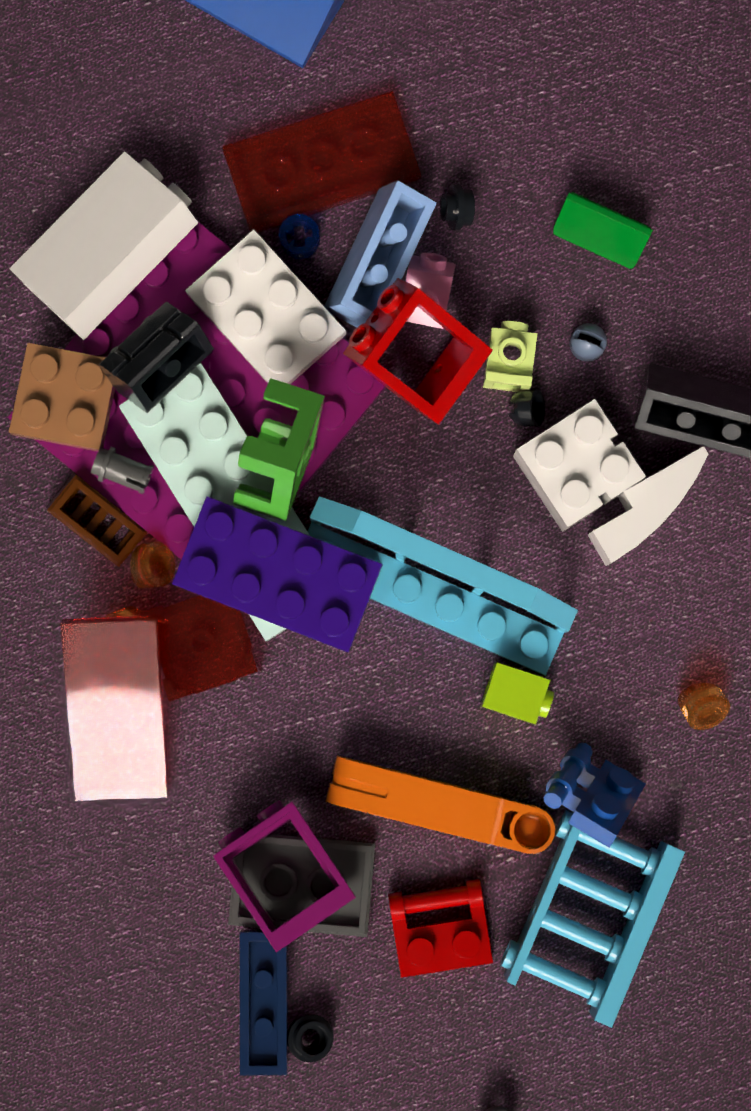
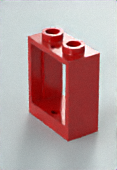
M397 278L393 285L388 286L381 293L377 301V307L366 322L354 330L350 337L349 345L343 354L417 412L439 425L493 349L418 287ZM418 307L454 336V338L414 391L377 361Z

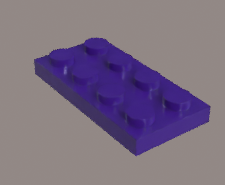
M206 496L172 584L349 653L383 564Z

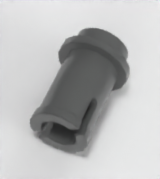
M112 446L109 450L101 447L91 469V473L98 476V481L103 482L105 479H108L144 494L154 466H148L115 453L116 448Z

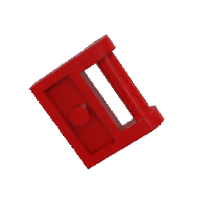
M480 879L466 881V886L402 896V891L388 893L401 978L493 963ZM469 904L470 917L407 927L405 914Z

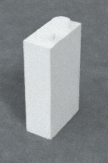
M125 151L9 268L31 292L83 340L198 224V221L187 208L192 203L191 199L176 184L171 183L167 188L161 183L164 179L163 176L149 161L143 159L138 163Z

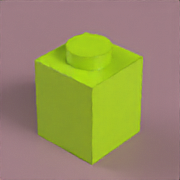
M496 662L493 665L480 707L536 725L539 716L547 717L554 698V692L547 690L550 683L549 679Z

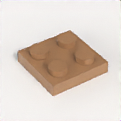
M27 343L9 433L14 436L99 451L101 447L103 448L115 393L114 386L99 366L106 357Z

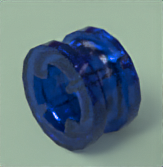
M305 214L289 216L282 222L279 228V239L282 249L292 258H308L317 251L320 245V232L317 223L311 217ZM298 226L304 227L305 233L309 230L312 232V237L305 239V246L296 247L294 240L290 243L287 241V237L294 235V228Z

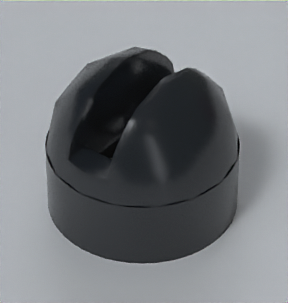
M523 390L512 396L508 404H514V412L508 413L514 423L525 427L540 426L543 423L545 401L540 390Z

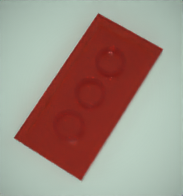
M393 91L222 146L249 231L255 230L256 233L376 194L379 188L397 180L407 184L421 179V172Z
M157 616L63 619L60 626L75 801L168 797L169 780Z

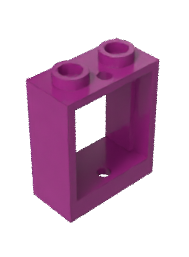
M280 800L260 812L257 817L261 823L247 833L239 827L217 843L222 850L213 855L276 953L356 898V895L295 804L291 802L284 807ZM291 820L335 886V889L278 928L233 859Z

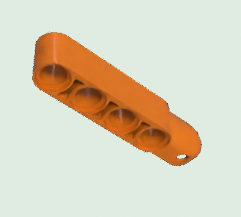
M336 756L332 772L333 779L332 783L329 784L325 800L328 803L527 854H537L544 851L552 843L555 836V825L552 817L545 810L537 806L351 758Z

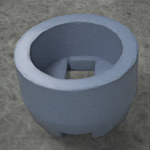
M582 324L574 330L570 337V350L581 361H594L606 349V334L596 324ZM581 333L600 340L601 343L597 346L588 341L578 339L579 334Z

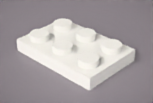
M255 230L250 232L185 290L193 302L267 383L272 378L291 384L346 335V330Z

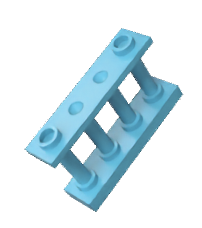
M565 810L555 833V836L561 838L519 940L518 942L514 940L509 941L500 966L506 968L504 973L506 981L515 986L523 970L587 998L586 1003L591 1005L589 1013L592 1018L612 1028L685 851L663 841H660L657 849L651 847L648 851L618 837L615 838L610 848L570 825L568 822L574 812ZM578 840L640 867L641 873L646 875L640 891L636 892L633 890L629 894L567 867L566 865L576 841ZM558 884L623 911V917L628 918L621 936L614 934L613 937H610L548 910ZM540 927L604 954L605 960L610 963L603 979L597 977L593 981L531 954L530 950Z

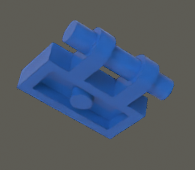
M579 743L575 748L566 752L560 763L561 770L554 772L548 780L544 802L552 809H557L563 805L574 813L568 823L610 848L646 783L608 760H605L600 769L591 764L590 759L593 754L592 748L586 743ZM577 783L587 788L588 790L585 792L581 788L577 787Z

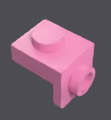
M422 253L420 256H412L407 270L406 282L418 287L447 311L456 264L447 262L446 257L436 253ZM418 307L406 321L443 329L442 326Z

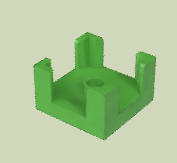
M270 378L263 398L298 410L293 426L265 418L259 437H246L239 453L238 466L273 478V491L270 493L246 484H239L234 493L233 504L287 521L315 447L324 395Z

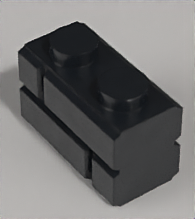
M165 302L152 315L148 316L119 346L113 348L99 366L122 396L148 413L195 369L214 348L200 325L194 319L183 312L181 313L179 309L168 302Z

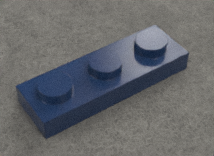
M241 930L240 1076L287 1075V946L276 953L262 930Z

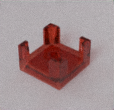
M199 595L167 607L161 605L140 612L146 634L152 636L165 675L162 683L169 702H175L262 672L242 611Z

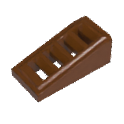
M75 472L46 506V511L118 567H120L147 534L145 529ZM81 490L86 495L69 514L64 508L75 494ZM96 502L101 507L87 524L83 526L78 520L92 503ZM110 513L115 519L98 538L93 532ZM122 525H125L130 529L114 550L111 549L107 544Z

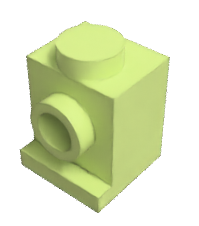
M517 321L501 322V328L492 327L488 346L493 351L486 360L483 388L512 392L530 390L538 333L528 332V324ZM507 346L517 347L520 351V357L516 360H509L504 356L503 350Z

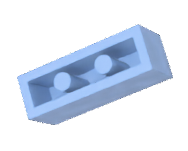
M399 180L379 188L324 307L329 313L356 328L366 322L377 307V301L381 293L388 286L393 285L397 278L402 279L436 206L435 201Z

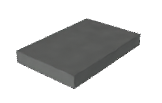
M271 833L234 858L235 864L278 928L335 889V886L303 838L298 835ZM317 837L356 895V898L307 932L367 937L375 842ZM232 886L228 925L260 928Z

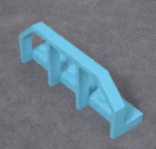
M319 496L310 516L311 524L307 532L311 537L383 564L370 599L546 676L563 634L569 632L578 611L577 609L537 587L350 506ZM323 523L364 538L395 552L396 558L387 556L328 530L321 525ZM406 557L473 586L472 591L469 592L404 563ZM486 592L523 608L555 625V629L487 600L480 595Z

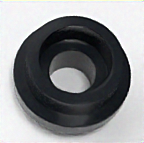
M452 184L448 189V193L441 196L442 221H447L450 230H460L462 226H470L475 215L473 191L471 189H463L460 184Z
M304 1014L296 1018L287 1032V1045L290 1052L297 1059L304 1062L321 1060L329 1053L333 1045L334 1035L331 1025L323 1017L316 1014ZM314 1029L316 1032L315 1041L310 1045H304L302 1042L304 1032Z

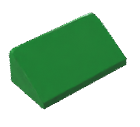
M573 192L568 193L553 228L555 236L628 269H633L636 266L653 231L651 227Z

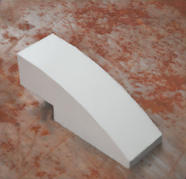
M704 446L618 496L626 512L588 534L605 566L613 563L637 547L660 527L680 504L696 480L708 456Z

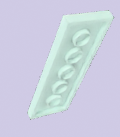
M201 363L148 413L129 400L119 405L122 413L194 527L207 496L309 535L293 508L290 510L287 521L233 504L234 493L239 484H246L272 493L274 479L238 466L239 453L247 435ZM250 615L265 641H269L286 630V628Z

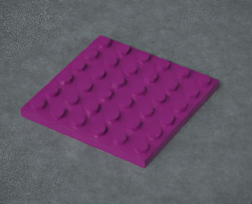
M199 222L84 340L76 334L64 349L107 357L111 350L128 338L148 316L152 315L165 302H168L179 309L181 313L183 312L194 319L200 325L214 348L201 364L247 436L258 438L265 418L293 426L298 410L263 398L268 383L187 295L185 290L231 250L228 245ZM343 338L290 384L325 396L315 447L296 497L386 389L383 384L343 354L349 345ZM116 389L103 448L109 450L112 446L116 448L115 453L148 466H154L144 494L108 479H105L103 482L98 481V476L91 473L98 451L35 440L182 560L194 526L119 408V405L128 399L122 396ZM13 411L7 417L10 420L12 419Z

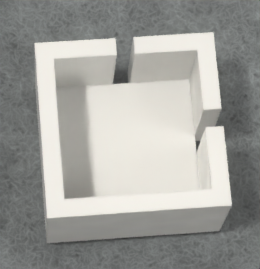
M595 399L519 447L513 455L562 532L599 509L603 504H607L624 491L635 486L646 477L624 442L616 447L614 446L612 440L618 433Z

